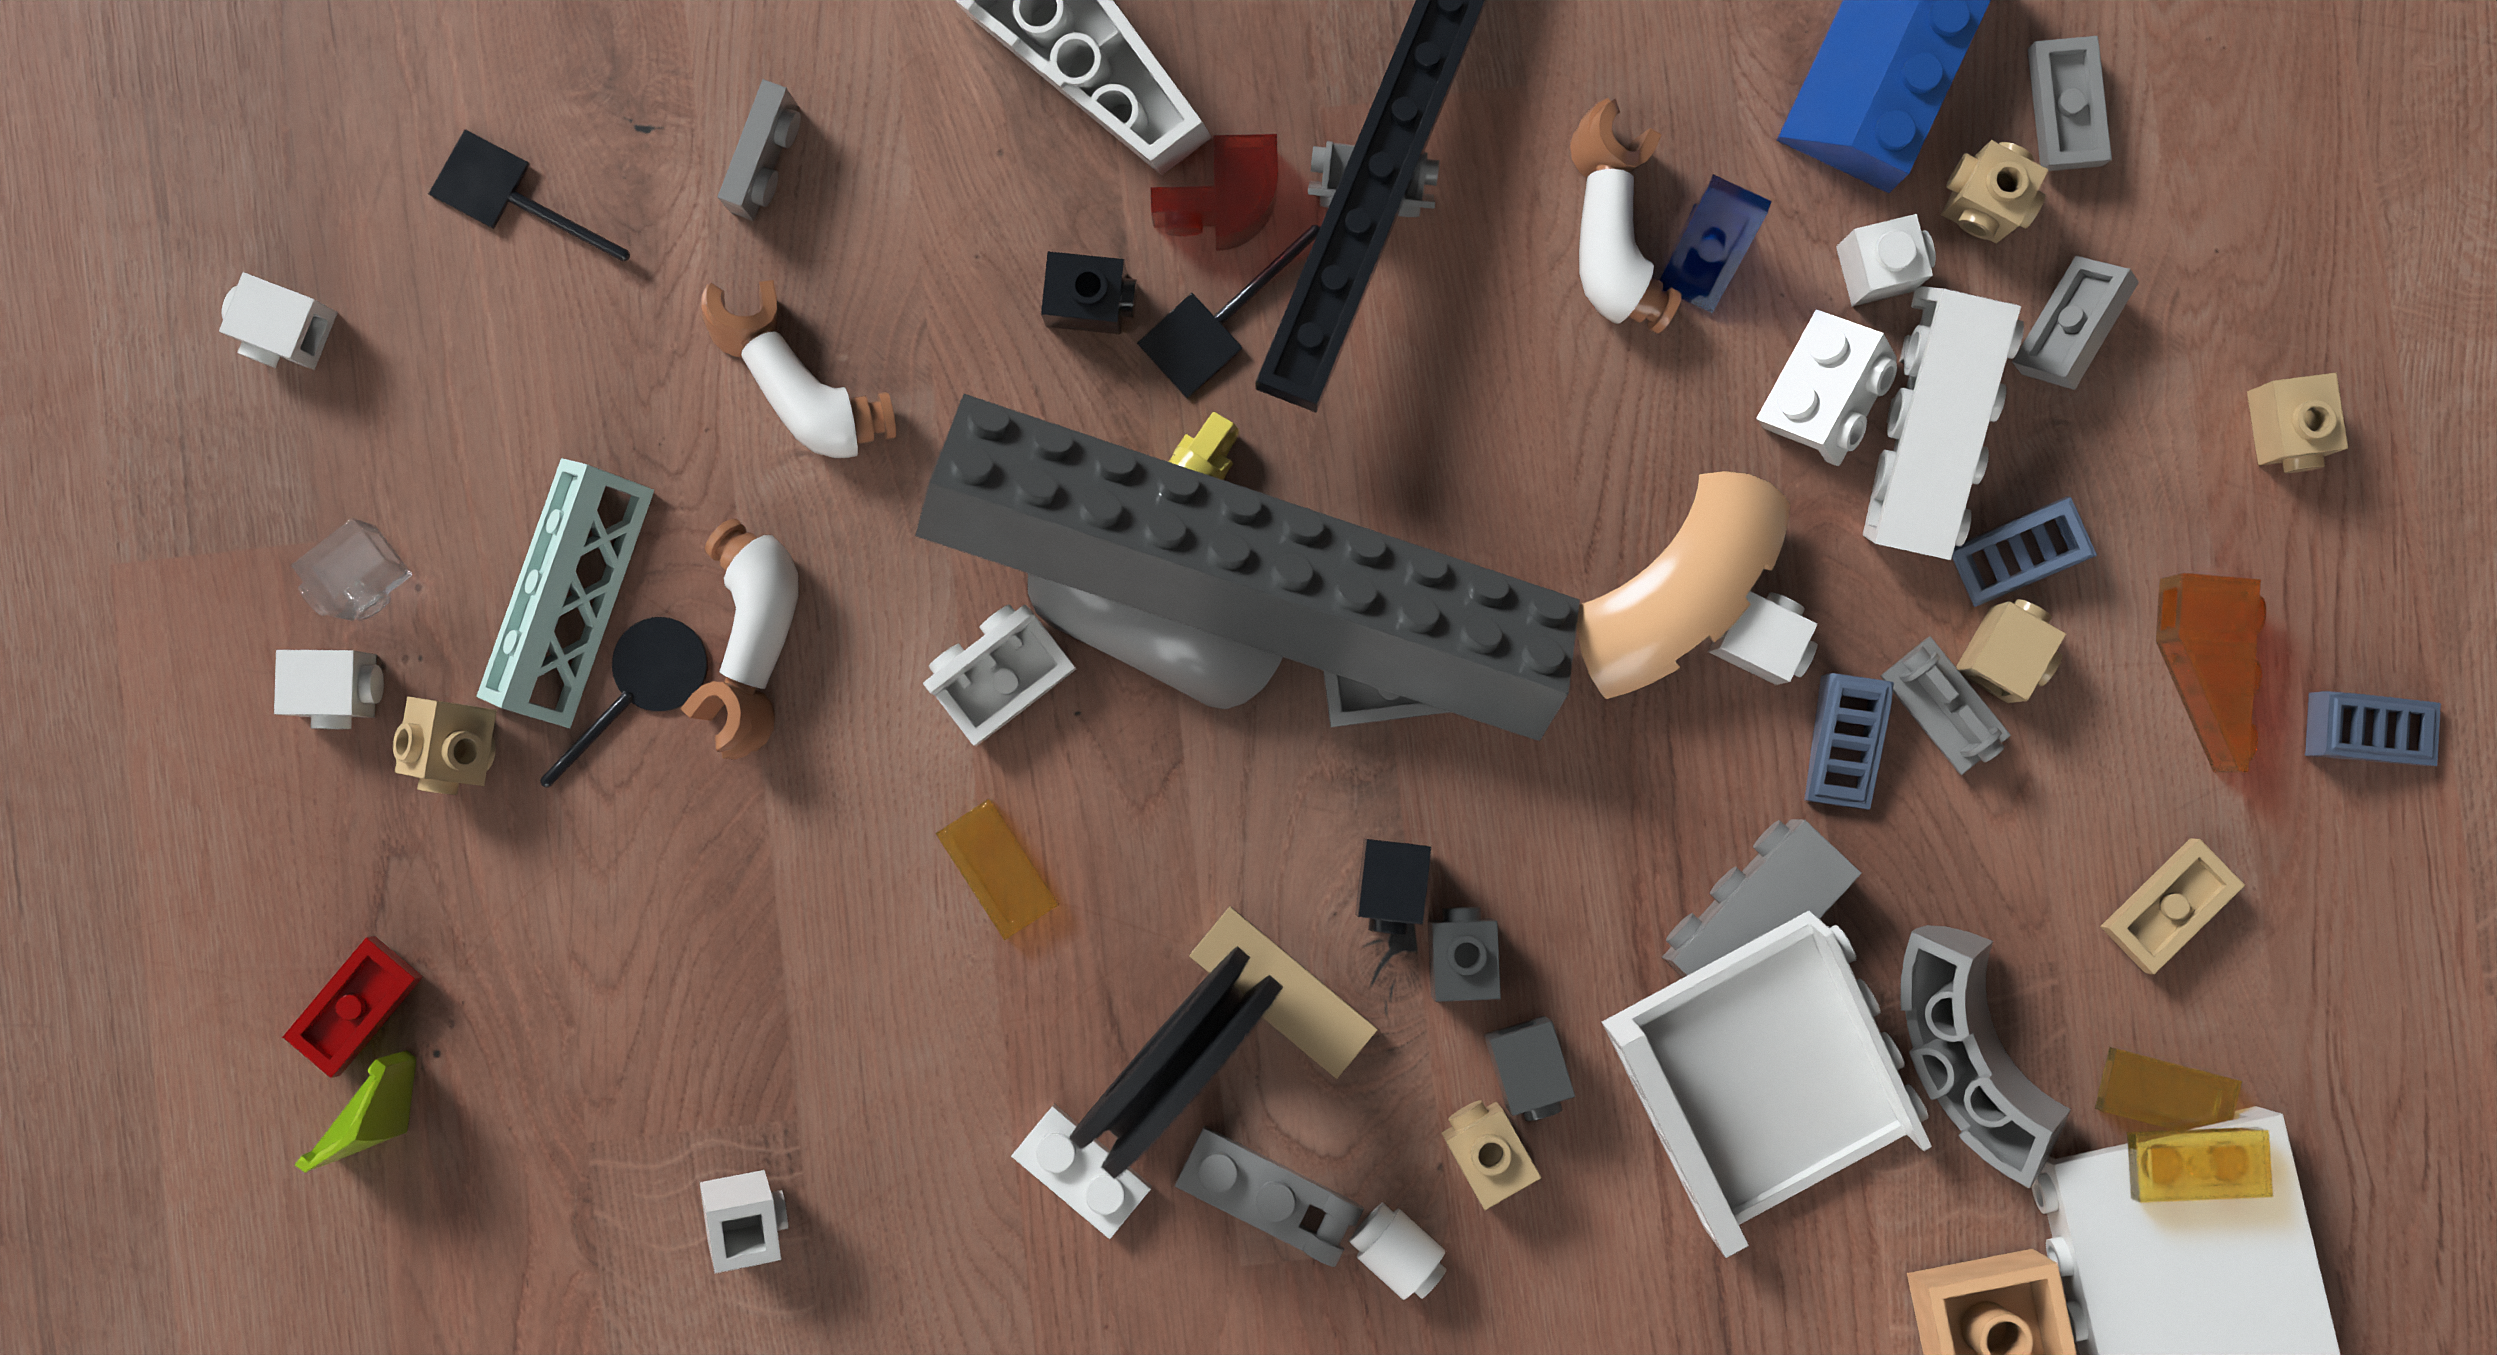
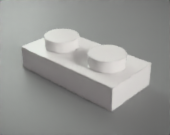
M1054 1103L1011 1157L1110 1239L1151 1190L1152 1185L1131 1167L1118 1178L1113 1179L1101 1168L1110 1150L1097 1139L1081 1150L1069 1139L1078 1123Z

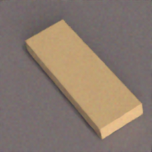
M1229 906L1189 954V957L1210 973L1235 947H1240L1250 956V959L1235 986L1242 993H1245L1268 975L1277 980L1283 986L1282 990L1263 1015V1018L1333 1077L1338 1079L1378 1029Z

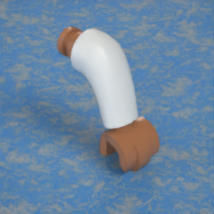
M1608 97L1586 112L1580 120L1579 127L1573 133L1570 144L1572 160L1577 170L1587 178L1581 220L1579 274L1586 297L1601 315L1615 324L1621 323L1627 317L1637 323L1647 319L1648 329L1655 333H1660L1674 317L1680 305L1682 295L1673 288L1668 289L1666 292L1662 291L1663 283L1652 276L1653 263L1643 257L1635 243L1633 227L1634 176L1630 173L1648 161L1654 153L1662 134L1649 128L1632 140L1627 150L1617 142L1613 134V121L1620 114L1616 99L1610 101Z
M773 280L759 282L761 310L752 316H736L729 313L724 308V290L713 283L706 285L701 302L702 319L713 343L723 352L743 358L765 397L796 440L814 453L833 458H849L858 455L857 444L874 442V434L883 433L885 439L896 438L895 417L888 392L878 393L877 401L868 403L866 395L849 398L845 387L832 388L821 384L802 364L780 333L775 332L777 328V295Z
M730 519L712 532L705 545V553L714 561H720V566L726 571L724 584L731 591L736 606L732 632L720 668V673L725 675L726 679L724 682L713 681L700 686L691 694L681 707V710L689 718L712 721L720 709L726 705L728 712L727 722L721 732L715 735L716 751L721 752L723 759L736 760L747 756L752 751H758L768 742L774 729L775 715L772 703L764 693L756 690V688H766L783 648L798 600V572L790 553L772 535H763L757 538L752 532L746 533V527L740 521Z

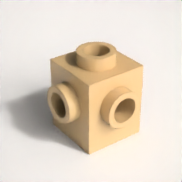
M1991 140L1974 156L1965 153L1960 159L1947 182L1946 188L1953 192L1941 215L1956 222L1965 232L1975 237L1998 243L2017 227L2021 226L2026 229L2033 222L2046 198V194L2038 190L2048 169L2033 162V155L2023 147L2009 142L1998 144Z
M407 696L403 723L396 730L393 740V753L397 760L395 773L418 777L417 789L428 792L457 795L459 783L484 786L486 772L491 767L495 757L496 747L492 736L497 710Z

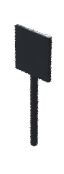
M464 129L428 193L439 201L493 229L510 202L620 261L625 262L630 258V252L625 248L516 192L530 163Z
M1310 226L1214 316L1191 292L1137 342L1139 347L1187 399L1243 349L1224 328L1223 324L1316 239L1320 226Z

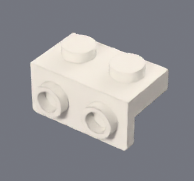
M1816 310L1757 417V421L1762 428L1815 448L1826 462L1839 466L1847 451H1853L1860 444L1866 431V417L1878 395L1883 396L1890 389L1895 379L1897 357L1884 333Z
M1010 604L1004 606L980 625L979 628L985 634L966 650L959 643L952 646L928 666L934 674L924 681L923 685L930 694L936 696L973 746L977 747L1077 670L1026 604L1016 611Z

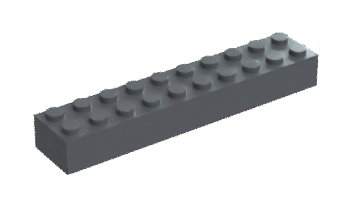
M963 393L928 484L915 534L916 537L1537 741L1542 739L1569 694L1580 599Z

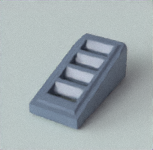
M2066 496L1969 539L1961 547L1955 546L1952 559L1973 606L1977 607L2093 558L2097 554L2072 498ZM2052 519H2055L2068 548L2067 551L2058 555L2043 524ZM2029 529L2032 530L2045 561L2033 565L2019 534ZM2005 539L2008 540L2021 569L2020 572L2012 576L2009 575L1996 546V543ZM1982 549L1998 581L1987 587L1972 557V553Z
M1835 673L1821 675L1804 801L1870 810L1890 715L1894 682ZM1841 696L1868 699L1867 710L1862 711L1839 707ZM1836 721L1865 725L1863 737L1834 733ZM1831 747L1861 751L1860 763L1830 759ZM1826 772L1858 776L1856 788L1824 784Z
M2333 691L2309 693L2305 756L2437 766L2441 703ZM2344 709H2351L2349 744L2342 743ZM2366 711H2374L2372 746H2364ZM2388 712L2396 713L2394 749L2386 748ZM2411 714L2420 715L2418 751L2409 750Z

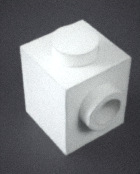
M1917 214L1856 228L1836 246L1852 306L1913 292L1933 276L1931 268L1935 266L1936 262L1934 243L1928 231H1921Z
M243 272L238 285L233 287L224 299L221 312L223 322L219 332L241 341L237 353L276 368L280 357L315 370L338 312L315 299Z
M1749 591L1746 598L1751 605L1728 631L1716 642L1712 643L1708 652L1775 685L1790 682L1793 675L1799 678L1802 677L1811 664L1818 644L1810 640L1817 623L1803 617L1802 614L1805 608L1792 599L1772 592L1765 599Z
M276 650L274 714L311 717L312 729H351L352 717H375V703L380 702L384 689L383 673L380 666L376 665V654L354 650Z
M765 1170L699 1182L707 1240L715 1273L781 1260L777 1231L788 1229L786 1205L782 1190L771 1192Z

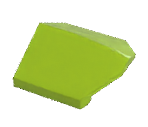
M406 1050L376 1059L367 1070L370 1076L313 1150L302 1154L295 1163V1166L306 1173L407 1133L417 1058Z

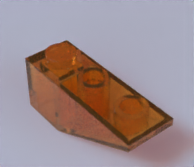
M2181 573L2160 579L2156 644L2213 773L2249 772V761L2254 758L2258 747V731L2255 724L2252 723L2253 697L2258 694L2262 683V667L2259 660L2256 659L2257 634L2262 631L2266 620V602L2260 596L2261 579Z

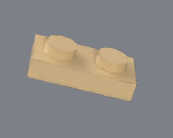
M2190 838L2100 927L2144 973L2155 974L2245 884L2201 839Z

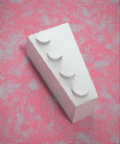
M954 0L971 19L1159 174H1165L1212 138L1196 112L1113 0Z
M1919 286L1914 291L1911 307L1923 310L1921 323L1914 329L1912 336H1905L1899 361L1904 363V373L1909 376L1907 388H1900L1896 396L1891 399L1887 418L1888 437L1896 439L1893 451L1883 450L1879 456L1863 536L1875 544L1951 560L1954 547H1961L1964 544L1970 529L1971 510L1965 507L1972 484L1978 485L1986 471L1989 450L1988 447L1983 446L1989 421L1996 422L2002 412L2006 398V385L2000 383L2006 359H2013L2019 350L2023 338L2024 322L2018 320L2021 309L2019 305L1947 289Z

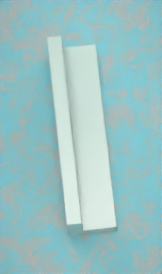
M561 458L476 697L505 710L566 728L571 727L654 489L593 466ZM605 486L631 495L623 520L607 529L604 528L597 512ZM591 529L593 536L587 539L589 531ZM616 538L614 546L612 547L610 541ZM599 547L606 563L603 577L600 581L583 589L576 573L578 562L582 555ZM570 589L572 596L566 598L567 593ZM595 598L591 607L589 600ZM578 607L585 623L581 639L562 649L554 633L559 616ZM549 650L551 655L545 658L546 652ZM573 658V661H572V664H571V667H570L569 664H568V660H570V659ZM557 667L564 687L556 709L529 702L537 678Z

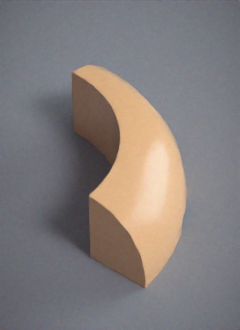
M1722 471L1699 474L1698 488L1689 515L1673 541L1662 554L1646 569L1621 587L1594 600L1579 604L1576 629L1581 653L1590 677L1605 699L1632 692L1675 672L1680 668L1675 660L1692 650L1707 637L1716 642L1751 605L1746 596L1760 577L1763 569L1772 571L1782 548L1788 526L1790 503L1771 483L1744 473Z

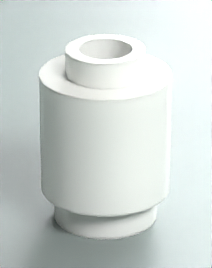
M1383 1202L1365 1218L1349 1240L1359 1250L1357 1258L1403 1300L1413 1293L1417 1294L1421 1299L1424 1298L1438 1284L1447 1270L1440 1263L1445 1250L1403 1211L1398 1208L1393 1212Z

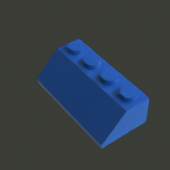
M1842 0L1776 140L1890 193L1909 175L1991 0Z

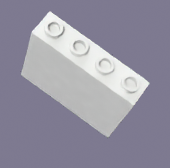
M1810 911L1799 915L1602 1021L1704 1229L1725 1258L1749 1246L1739 1227L1740 1224L1895 1140L1908 1135L1923 1151L1932 1147L1921 1122L1929 1118L1928 1112L1913 1087L1909 1084L1904 1086L1897 1071L1905 1066L1903 1057L1891 1037L1886 1032L1880 1034L1873 1017L1881 1013L1880 1007L1867 984L1862 979L1855 980L1849 967V963L1856 960L1849 940L1837 925L1828 928Z
M2254 1106L2232 1111L2233 1120L2063 1158H2048L2031 1188L2039 1210L2043 1214L2047 1213L2052 1238L2046 1240V1252L2048 1258L2058 1263L2060 1277H2062L2067 1297L2066 1305L2074 1342L2077 1341L2080 1355H2341L2283 1114Z

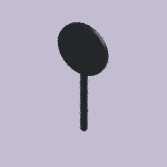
M667 617L644 619L627 629L617 642L612 657L613 677L622 694L542 776L540 780L541 785L546 788L552 786L630 703L642 709L658 712L670 711L683 706L691 694L704 684L708 670L706 649L697 633L683 622Z

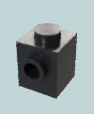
M1048 251L1041 316L1046 327L1121 335L1122 318L1134 317L1137 296V279H1127L1124 259Z
M1364 838L1355 915L1357 917L1369 918V931L1406 935L1408 923L1423 925L1431 846Z

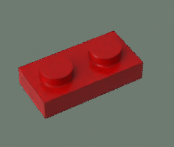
M376 936L366 937L283 1035V1038L330 1078L341 1076L423 976Z

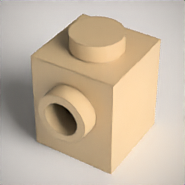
M2337 373L2275 380L2247 391L2258 466L2283 463L2284 473L2309 471L2325 467L2324 456L2348 449Z
M2017 599L2015 604L2009 601L1994 605L1989 608L1956 668L1965 679L2006 703L2028 701L2036 686H2044L2058 669L2062 660V654L2057 649L2066 633L2049 624L2052 616L2048 612L2028 601Z
M1478 1100L1461 1108L1448 1118L1452 1127L1441 1132L1484 1210L1541 1179L1509 1119L1497 1102L1485 1107L1482 1100Z

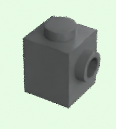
M1481 907L1442 908L1443 920H1428L1431 997L1435 1002L1501 999L1497 920L1481 918Z
M1541 1016L1484 1034L1505 1107L1512 1116L1523 1113L1525 1121L1543 1119L1563 1110L1560 1101L1575 1097L1555 1028L1549 1018Z

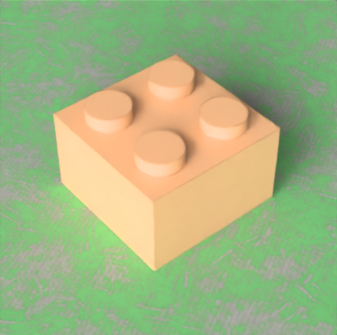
M2034 1249L1907 1273L1923 1355H2077L2058 1263Z

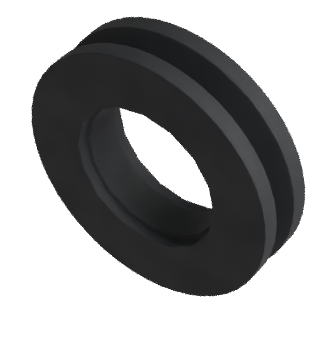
M1235 947L1187 997L1109 1086L1070 1135L1069 1139L1081 1150L1107 1130L1117 1138L1101 1167L1113 1179L1123 1174L1181 1114L1243 1042L1282 990L1283 986L1271 975L1265 977L1245 993H1242L1235 986L1250 959V956L1240 947Z

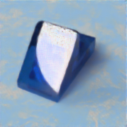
M1713 174L1698 204L1693 205L1660 275L1659 281L1663 283L1662 290L1666 292L1668 289L1673 288L1681 293V299L1713 313L1766 218L1772 201Z

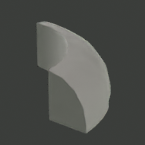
M1028 573V595L1036 614L1049 626L1156 678L1209 707L1229 709L1246 703L1265 687L1283 658L1282 656Z
M1926 925L1916 928L1911 932L1904 955L1900 1005L1901 1011L1906 1012L1907 1027L1913 1047L1909 1053L1918 1077L1930 1099H1937L1949 1118L1962 1131L1958 1136L1986 1162L2030 1189L2050 1157L2071 1109L2052 1099L2027 1079L2014 1064L1998 1038L1991 1019L1986 993V971L1994 941L1971 932L1946 926Z

